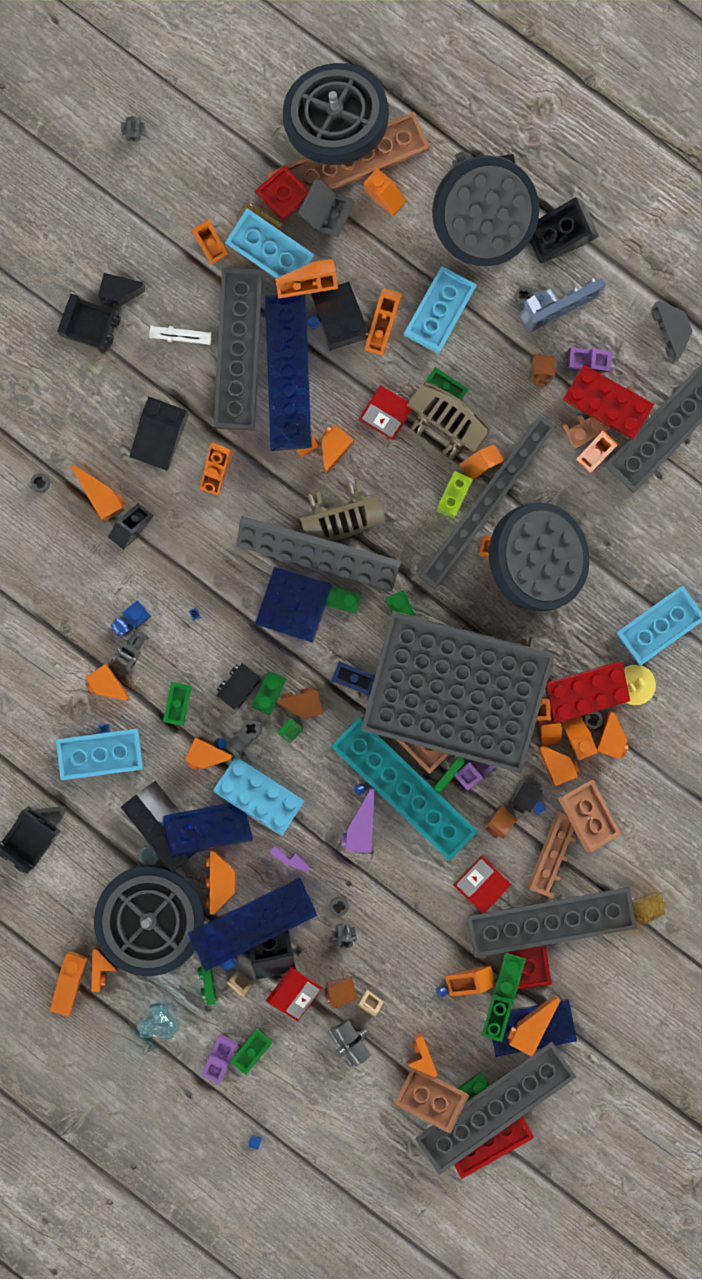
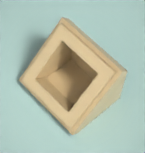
M239 969L227 982L241 997L254 984Z
M366 990L356 1005L375 1017L383 1001Z

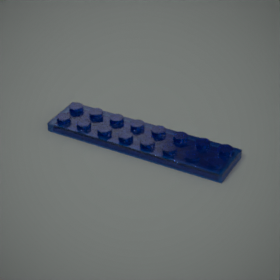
M278 295L265 296L271 451L312 448L306 295L279 299Z

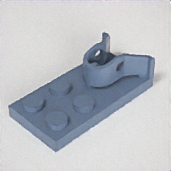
M603 278L597 281L592 279L585 284L584 288L571 290L566 294L567 297L558 300L553 289L537 292L524 302L525 308L520 312V317L528 332L531 333L598 298L606 284Z

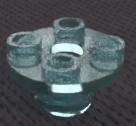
M153 1003L149 1006L148 1017H144L137 1022V1030L140 1032V1037L160 1036L162 1039L173 1038V1034L179 1030V1022L172 1017H168L169 1008L166 1004Z

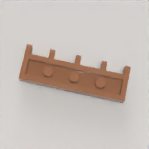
M631 385L627 387V389L636 393ZM581 414L577 416L579 424L571 429L565 423L561 425L575 450L595 439L603 430L607 432L612 429L593 417L584 420Z
M557 811L527 886L528 889L550 898L555 896L550 892L554 879L561 881L562 878L556 875L561 861H569V858L564 856L569 841L576 843L577 840L571 837L574 828L566 814Z

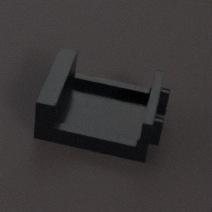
M71 293L57 332L64 338L106 351L108 346L111 347L114 335L112 334L114 328H118L121 317L117 309L113 308L111 310L81 300L79 296Z
M28 806L20 812L17 821L1 841L0 857L11 861L18 871L28 874L35 868L61 830Z

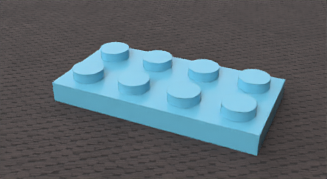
M248 208L245 209L224 242L275 278L309 264L314 256L313 253Z
M441 266L405 330L404 336L440 354L477 285Z
M682 585L617 631L616 635L637 664L641 666L702 622V611Z
M139 729L56 740L61 781L144 769Z
M237 757L234 758L213 790L214 793L283 836L304 803L303 799Z

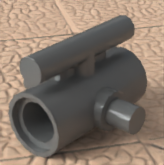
M345 1020L328 1030L329 1035L339 1048L335 1051L338 1058L344 1056L350 1067L362 1064L371 1056L363 1043L364 1037L368 1034L366 1029L362 1028L360 1031H355L349 1020Z

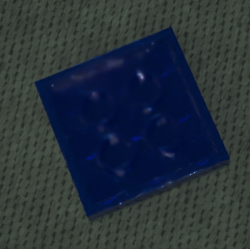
M274 567L255 625L313 643L332 585Z

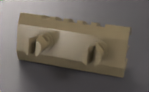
M426 381L423 385H420L407 405L419 414L412 427H410V430L413 431L420 425L416 435L421 436L427 424L431 422L452 437L450 443L443 450V453L446 454L453 448L450 459L455 458L462 445L475 452L492 429L479 414L464 402Z
M355 479V490L350 481L346 482L351 496L350 502L324 508L320 491H315L316 502L312 494L308 493L307 496L312 512L299 516L304 534L334 541L359 534L381 524L386 519L379 495L376 493L370 496H363L359 479Z

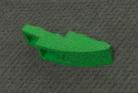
M505 953L482 1036L502 1042L526 961L525 958Z

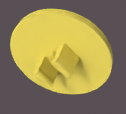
M626 666L624 672L630 701L626 703L630 705L646 703L652 698L656 689L653 674L644 666Z

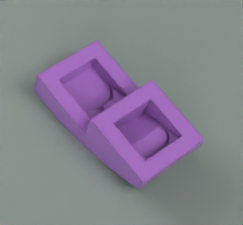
M570 347L568 349L566 368L581 370L582 366L586 365L596 372H610L612 352Z
M470 760L455 774V777L468 791L496 766Z
M276 845L269 851L281 862L293 868L308 871L311 868L297 853L289 858Z
M219 1034L201 1076L220 1085L238 1042Z

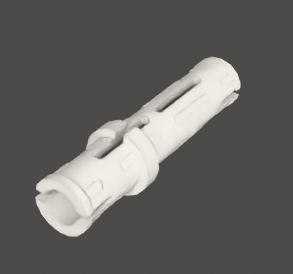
M150 326L151 339H164L168 342L182 341L211 344V332L174 329L173 326H169V328Z

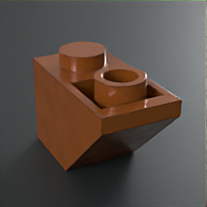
M534 354L531 363L530 382H533L536 386H546V384H550L555 376V356Z
M312 687L300 690L301 694L294 696L293 692L282 694L281 699L277 700L279 705L303 719L323 714L318 691H313Z
M499 805L484 822L487 825L485 830L495 838L499 836L504 839L517 821V818L502 805Z
M352 976L328 982L327 988H325V997L327 1004L331 1003L333 1009L357 999Z

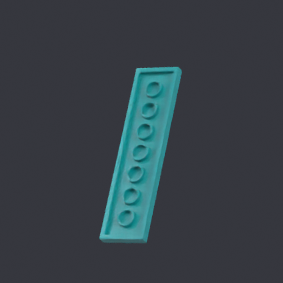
M359 717L335 741L331 748L450 861L478 831L377 734L361 730L363 720Z

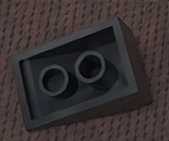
M575 197L538 219L537 227L530 243L539 263H543L584 246L598 238L599 234L584 202Z
M350 282L339 284L338 289L311 293L329 351L368 338V331Z
M148 396L129 457L168 471L189 416L187 410Z

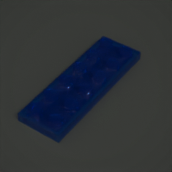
M297 878L187 932L206 972L316 917L317 913L301 878Z

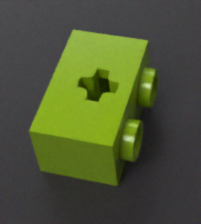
M454 471L436 511L455 519L473 479Z

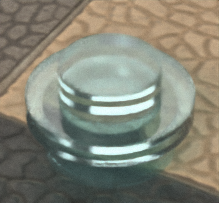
M146 845L139 850L138 859L143 865H154L158 861L159 855L151 845Z

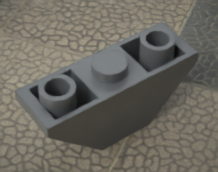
M657 301L652 306L651 314L654 321L658 322L660 338L664 339L666 343V354L674 363L682 356L693 331L686 312L662 301Z

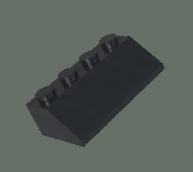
M156 780L120 807L171 872L207 845Z

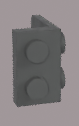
M315 179L299 210V214L320 234L338 238L355 201L349 197L336 195L322 180Z

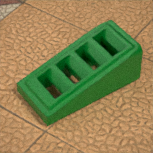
M290 718L277 731V734L286 742L291 743L303 729L295 720Z

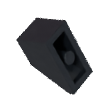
M104 273L98 297L105 306H121L145 292V285L140 281Z
M138 503L116 521L108 538L124 550L138 537L154 515Z
M519 781L509 803L514 805L512 809L524 814L525 810L531 812L543 790L525 781Z

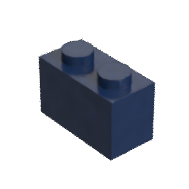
M339 661L331 681L370 696L375 675Z

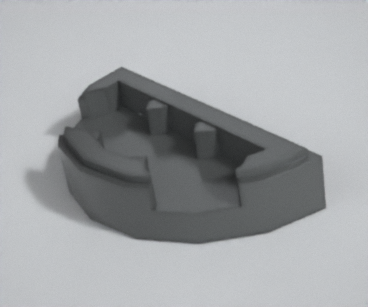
M65 806L36 809L35 811L56 826L65 814Z

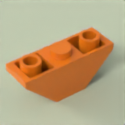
M211 442L199 489L216 496L219 495L231 465L234 453L232 450Z
M211 850L210 855H206V867H210V876H206V888H210V897H206V909H210V914H215L236 892V870L216 850Z

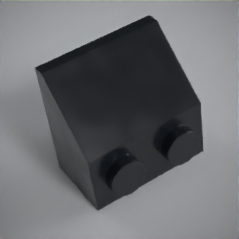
M243 663L240 666L236 664L229 673L231 675L230 679L227 682L223 681L217 688L219 692L217 696L236 711H238L262 680L261 677Z
M287 923L247 932L251 965L256 980L285 974L290 967L296 969Z

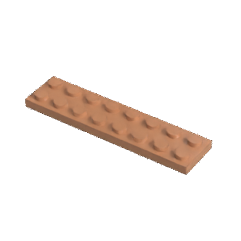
M411 112L388 122L386 132L380 143L374 150L359 160L341 165H327L304 157L286 166L308 190H310L315 179H320L334 191L370 176L376 168L382 171L430 150V146L415 113ZM278 168V169H276V170H273V171H271V172H268V173H267L268 179H269L274 173H276L280 168Z

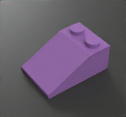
M369 788L347 827V833L342 834V846H346V851L371 853L374 788Z

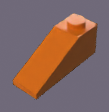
M333 259L309 263L275 279L278 299L338 289Z
M383 288L364 350L381 356L384 355L403 293Z
M75 465L71 467L103 522L125 511L122 506L125 504V501L120 493L115 494L112 489Z
M73 951L66 953L50 1011L70 1017L89 956Z
M553 995L517 1022L515 1027L512 1026L507 1034L509 1045L533 1056L561 1001L559 997Z

